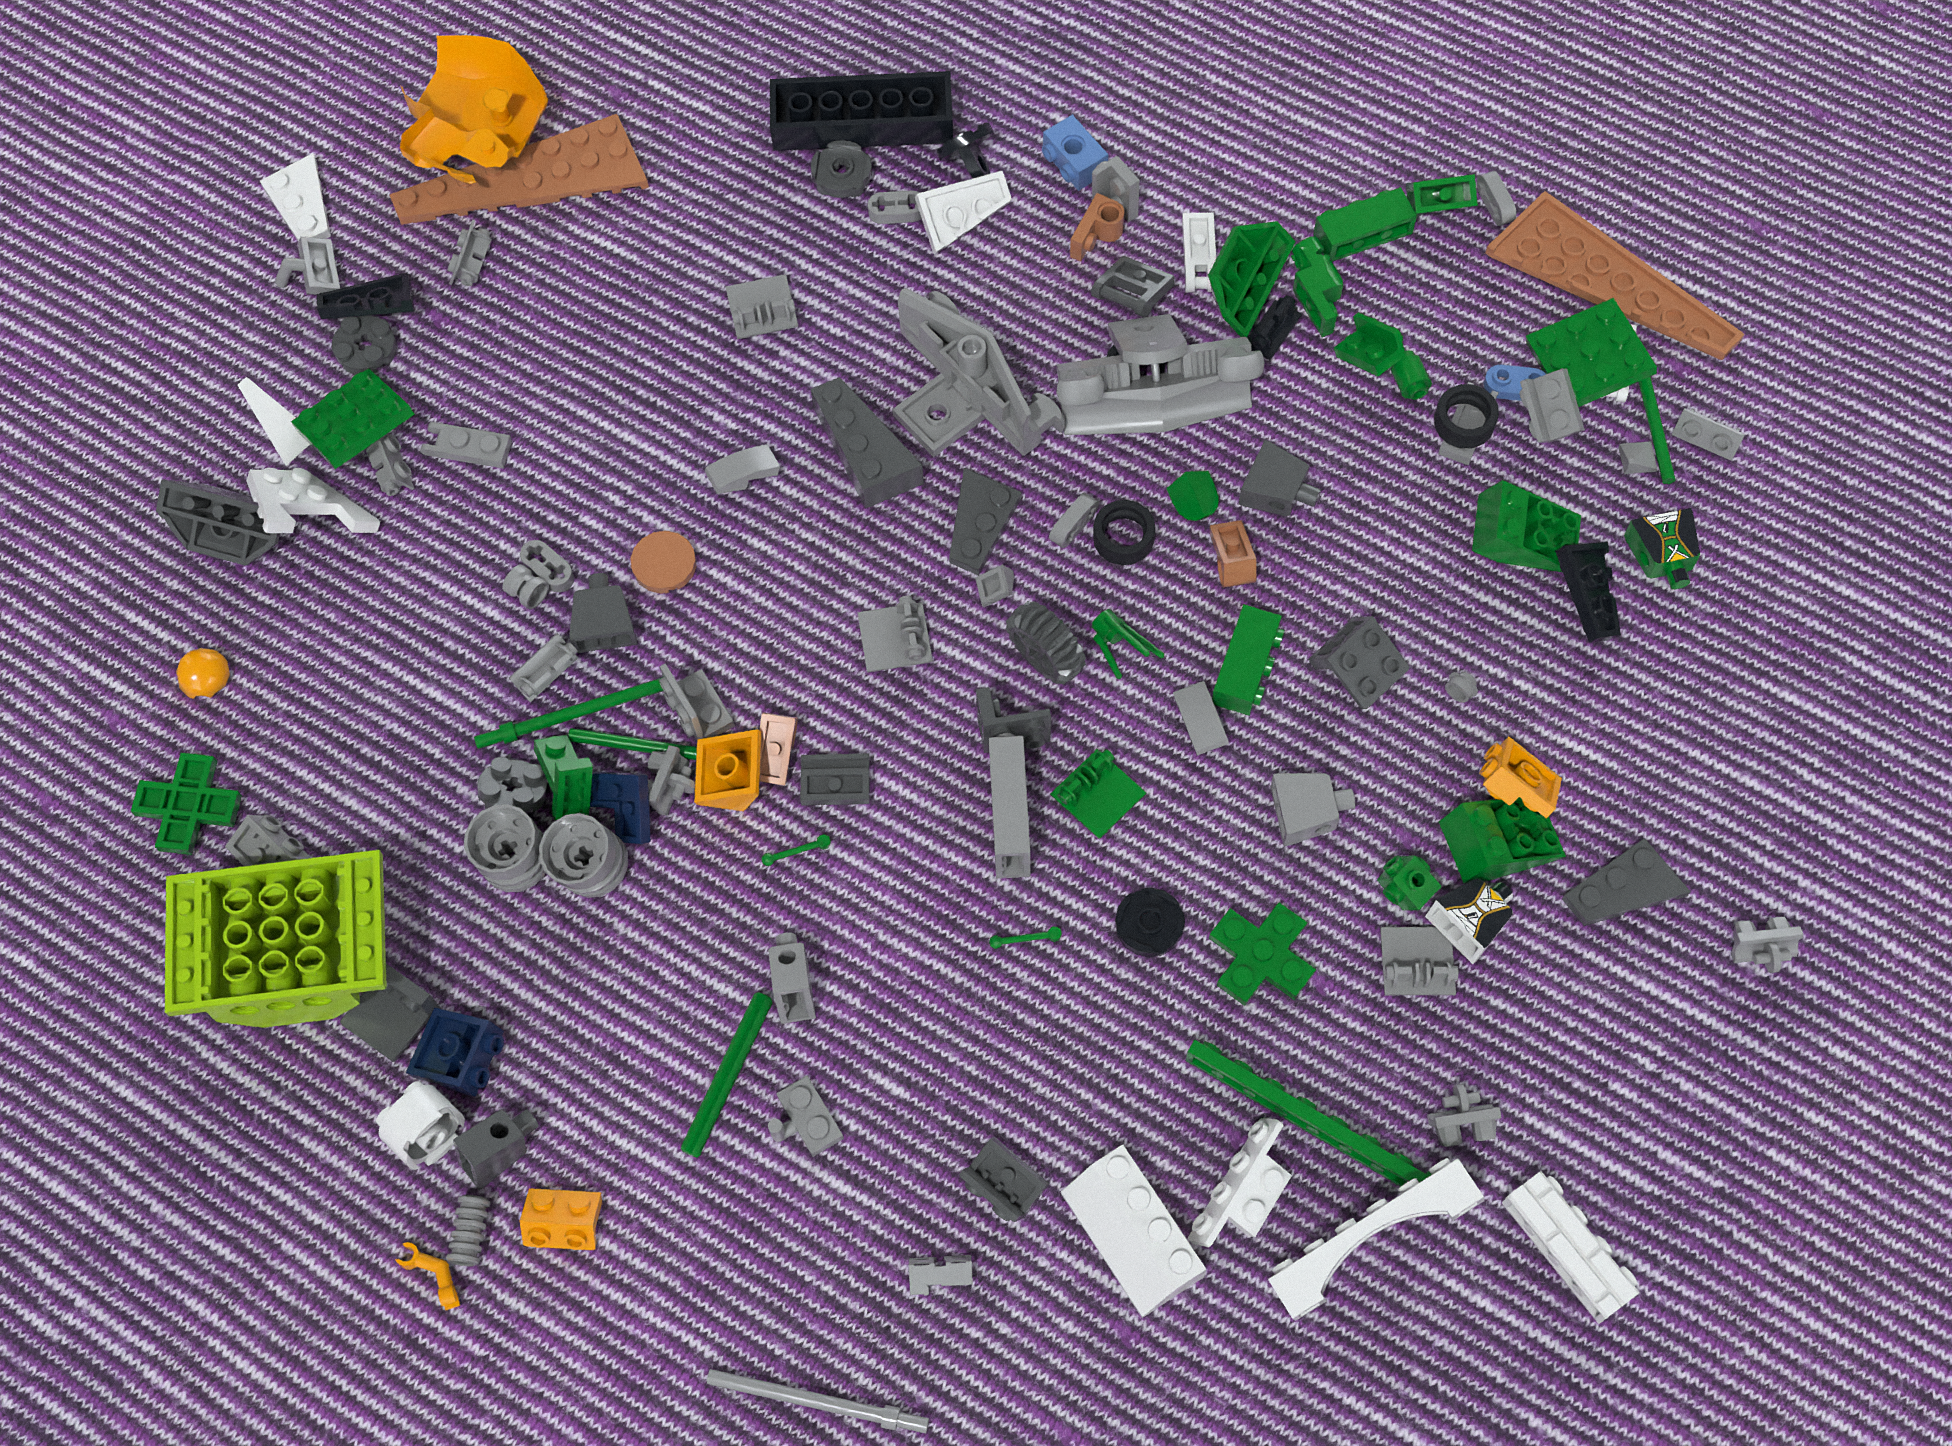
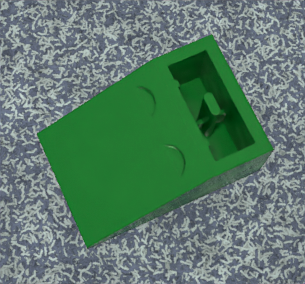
M1502 480L1478 494L1472 551L1498 563L1562 572L1555 551L1566 545L1579 544L1581 515Z
M1520 797L1510 806L1502 799L1465 802L1439 821L1464 884L1476 878L1483 881L1494 880L1566 857L1549 816L1545 818L1539 812L1529 810Z

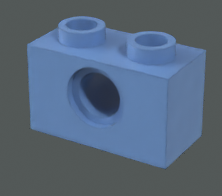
M1073 114L1043 132L1042 153L1050 163L1053 162L1059 168L1063 179L1068 183L1071 182L1078 191L1092 183V172L1096 166L1103 161H1108V153Z

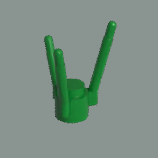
M1111 609L1101 612L1092 622L1091 627L1097 633L1093 640L1100 646L1117 679H1121L1122 674L1106 644L1107 642L1115 644L1124 638L1145 657H1148L1150 652L1159 658L1164 657V653L1128 626Z

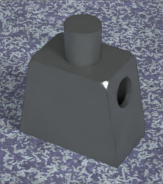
M1265 440L1241 488L1238 505L1282 516H1290L1297 501L1315 507L1322 489L1306 483L1310 467L1306 462Z
M604 573L590 575L588 577L589 589L577 590L573 596L569 636L572 645L578 651L577 653L638 645L621 586H609L608 575Z
M528 1109L512 1120L504 1110H499L453 1139L458 1164L478 1190L484 1188L526 1153L524 1137L539 1127L538 1122Z

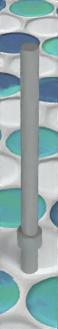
M713 1369L709 1370L707 1384L881 1423V1428L896 1431L898 1427L925 1434L928 1430L929 1418L903 1413L901 1408L885 1405V1408Z

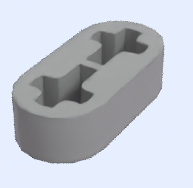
M1491 171L1477 177L1478 192L1495 224L1501 226L1513 222L1516 219L1515 204L1499 174L1496 171Z
M909 190L875 193L869 198L867 204L869 218L877 224L919 221L922 218L915 200V196L919 192ZM914 203L915 209H909V204ZM880 205L885 206L884 211H878Z
M1085 492L1082 493L1056 522L1050 532L1049 539L1061 548H1066L1092 519L1099 507V501Z
M532 540L523 545L520 551L522 563L532 571L534 577H541L548 582L549 589L553 592L560 593L571 588L574 583V574L567 561L540 540ZM533 553L536 555L541 554L544 562L541 563L536 558L531 559L530 555ZM553 569L558 574L563 573L565 577L563 579L553 578L550 570Z

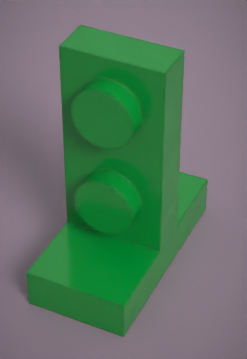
M567 735L534 740V752L553 792L552 816L556 821L565 815L577 813L589 816L593 765L589 757L578 759Z

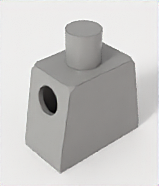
M1326 773L1273 774L1270 789L1283 846H1290L1334 831L1339 821L1338 811L1355 809L1353 790L1350 788L1333 791L1330 776Z
M782 933L776 937V946L768 949L773 995L780 1022L785 1024L815 1019L816 1014L809 965L804 943H797V936L794 933Z

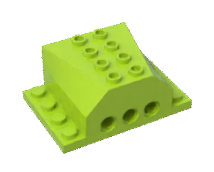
M380 850L166 876L165 1013L168 1016L206 1012L219 1023L266 1028L334 1019L360 1004V992L387 989L383 854Z

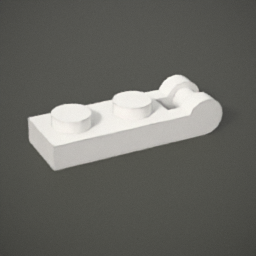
M1183 213L1185 293L1195 292V289H1207V292H1212L1208 274L1216 260L1214 213ZM1195 272H1206L1207 277H1195Z

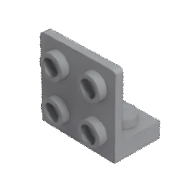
M666 663L659 666L663 678L658 681L664 691L663 696L672 711L676 710L680 718V725L688 738L693 735L696 740L715 737L735 727L733 719L702 669L677 682Z

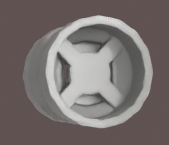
M520 564L507 574L502 589L512 597L517 596L520 603L531 610L539 606L545 599L549 591V584L541 577L532 576V571Z

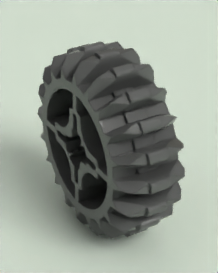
M1027 601L1015 609L1006 620V630L1009 634V639L1015 644V649L1021 653L1022 657L1037 672L1041 673L1046 679H1050L1053 683L1064 685L1069 680L1071 681L1086 665L1083 647L1077 642V637L1071 633L1070 628L1063 623V620L1059 619L1053 611H1049L1046 606L1034 601Z

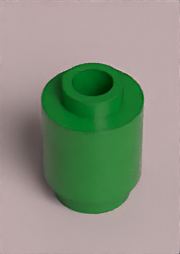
M1408 350L1405 351L1406 356L1391 367V373L1402 396L1407 399L1417 400L1428 393L1432 381L1421 358L1415 355L1413 351Z

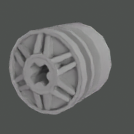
M509 804L494 805L482 810L471 820L465 832L464 849L470 862L494 888L504 892H521L536 885L546 874L539 860V845L543 834L537 828L534 821L521 808ZM515 852V855L511 857L510 854Z
M577 813L565 815L554 821L544 832L539 845V860L545 873L554 881L576 895L594 898L604 896L613 891L623 880L628 867V851L623 841L595 818Z

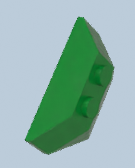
M1278 221L1233 227L1208 274L1213 298L1223 319L1240 337L1248 336L1296 242Z

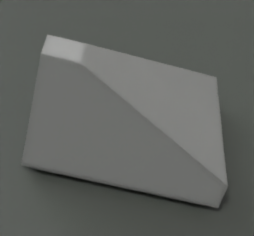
M1651 441L1619 444L1624 474L1657 471Z
M1003 564L975 577L981 604L984 608L1012 595L1014 572Z

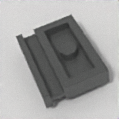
M869 753L801 755V806L870 804Z

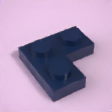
M592 772L590 807L614 808L615 835L623 843L644 844L651 842L648 774Z

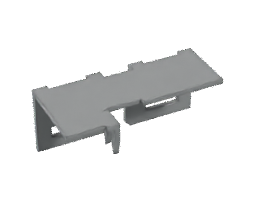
M945 1256L946 1266H935L937 1257L909 1258L910 1295H929V1285L953 1286L973 1284L972 1256Z

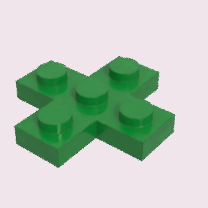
M180 753L172 783L139 780L131 812L137 817L162 819L155 848L159 852L193 855L201 824L234 827L242 795L239 791L211 788L218 762L214 756Z
M1279 902L1262 925L1257 928L1230 908L1209 935V939L1235 957L1234 961L1217 981V987L1246 1006L1264 981L1267 980L1295 1000L1316 972L1314 967L1289 950L1306 928L1308 922Z

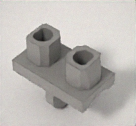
M670 745L666 752L652 751L648 760L649 770L657 774L654 782L648 781L649 805H652L658 814L668 816L673 801L681 800L683 792L694 793L695 782L689 779L692 773V769L688 767L689 761L679 754L680 749L678 747Z
M1785 916L1768 920L1765 930L1757 931L1754 923L1750 920L1738 921L1735 923L1733 931L1734 946L1731 953L1733 962L1753 961L1755 965L1765 964L1769 973L1779 972L1781 970V962L1791 961L1792 957H1797L1798 942L1804 935L1801 927H1791Z
M1463 1084L1454 1085V1096L1442 1097L1444 1108L1456 1106V1110L1427 1114L1429 1125L1436 1129L1440 1145L1444 1147L1462 1144L1460 1125L1471 1123L1474 1140L1495 1139V1119L1501 1118L1500 1107H1493L1492 1104L1469 1107V1104L1480 1102L1479 1092L1467 1093Z

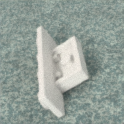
M1261 1118L1250 1128L1248 1139L1241 1151L1234 1155L1230 1161V1169L1222 1182L1213 1189L1211 1200L1204 1212L1193 1222L1192 1232L1188 1236V1240L1191 1243L1210 1247L1227 1220L1247 1236L1256 1237L1292 1176L1266 1155L1283 1127L1279 1120Z

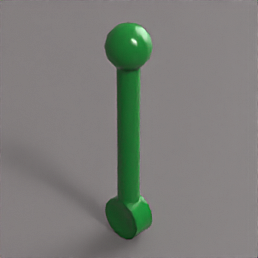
M820 835L817 841L773 855L765 853L761 858V862L765 866H771L776 860L818 847L823 850L828 849L831 844L830 838L827 835Z
M1051 927L1048 932L1003 938L994 935L990 938L989 944L992 948L998 949L1003 944L1041 939L1057 942L1061 939L1062 932L1058 927Z

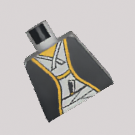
M1476 878L1439 897L1425 917L1474 964L1514 914L1513 910L1507 905L1512 900L1513 894L1511 889L1504 883H1497L1494 887L1490 888L1482 879Z

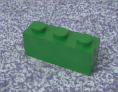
M1400 187L1391 191H1382L1376 196L1365 200L1353 201L1348 206L1336 210L1323 212L1321 215L1316 216L1313 235L1323 245V254H1328L1331 257V262L1413 234L1417 215Z
M1243 604L1213 690L1212 701L1214 705L1248 716L1251 714L1253 705L1260 706L1266 688L1260 686L1263 676L1270 677L1275 658L1270 657L1273 647L1280 648L1285 632L1284 629L1279 628L1281 615Z

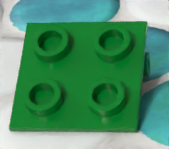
M1096 749L1050 793L1059 804L1098 839H1101L1147 794L1112 762L1115 757L1107 749L1103 752Z

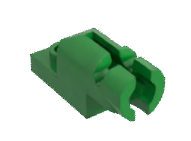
M1311 236L1300 241L1291 250L1293 252L1291 258L1298 271L1295 273L1293 292L1323 338L1334 332L1338 314L1333 303L1341 298L1343 279L1331 262V257L1328 254L1322 255L1324 247L1316 236Z

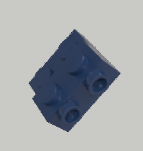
M434 1008L405 1073L419 1080L439 1084L447 1090L476 1097L479 1088H484L489 1081L490 1072L488 1067L493 1056L498 1055L503 1049L504 1038L502 1035L504 1031L486 1019Z

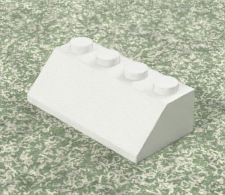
M1124 1145L1119 1146L1094 1162L1061 1191V1195L1142 1318L1204 1278L1205 1266Z

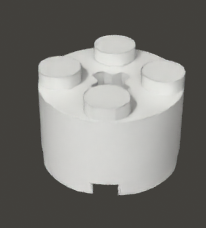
M415 1081L406 1088L403 1096L392 1107H387L379 1113L376 1123L380 1126V1139L410 1169L416 1170L419 1169L416 1164L425 1162L429 1166L442 1158L453 1147V1139L458 1136L455 1131L459 1124L464 1127L465 1118L434 1086L423 1085L420 1081Z

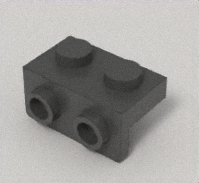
M995 1137L989 1139L971 1165L964 1168L959 1174L966 1181L964 1185L972 1194L980 1198L983 1196L993 1205L992 1210L996 1215L1005 1221L1011 1220L1012 1222L1025 1218L1050 1184Z

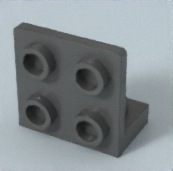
M1373 616L1353 617L1308 659L1315 670H1332L1360 709H1368L1409 670V665Z
M990 687L976 689L977 720L984 753L989 752V738L1003 733L1023 736L1024 746L1029 749L1038 748L1046 742H1050V709L1001 717L998 698L992 699Z
M386 963L387 989L363 992L360 996V1004L350 1009L341 1019L340 1023L390 1061L395 1062L429 1021L434 1008H439L440 1006L429 993Z

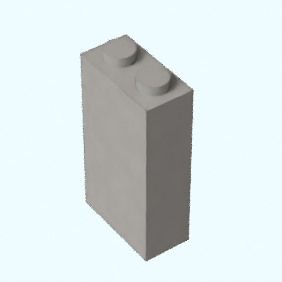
M1003 733L989 738L996 879L1030 877V838L1023 736Z

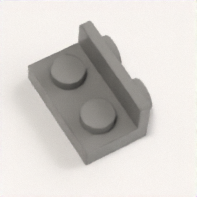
M1115 156L1109 161L1101 162L1093 170L1092 200L1096 193H1099L1119 202L1124 208V218L1130 222L1138 217L1140 180L1118 156Z
M1562 368L1535 379L1520 381L1522 387L1520 398L1523 405L1528 408L1531 418L1529 429L1532 436L1539 443H1550L1585 431L1567 369Z
M267 814L247 815L225 846L243 866L310 858L303 851L304 846L302 843L288 836L281 829V823L273 816Z

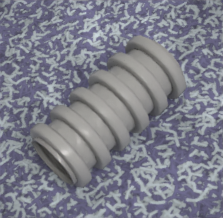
M462 1195L458 1197L457 1201L460 1204V1208H456L455 1211L458 1219L453 1221V1226L456 1227V1230L451 1232V1237L454 1238V1241L449 1243V1249L452 1251L451 1254H447L446 1259L455 1265L475 1266L480 1262V1259L477 1258V1254L482 1251L479 1242L484 1241V1235L481 1234V1231L486 1230V1224L483 1221L488 1218V1212L485 1210L490 1207L491 1202L481 1196Z

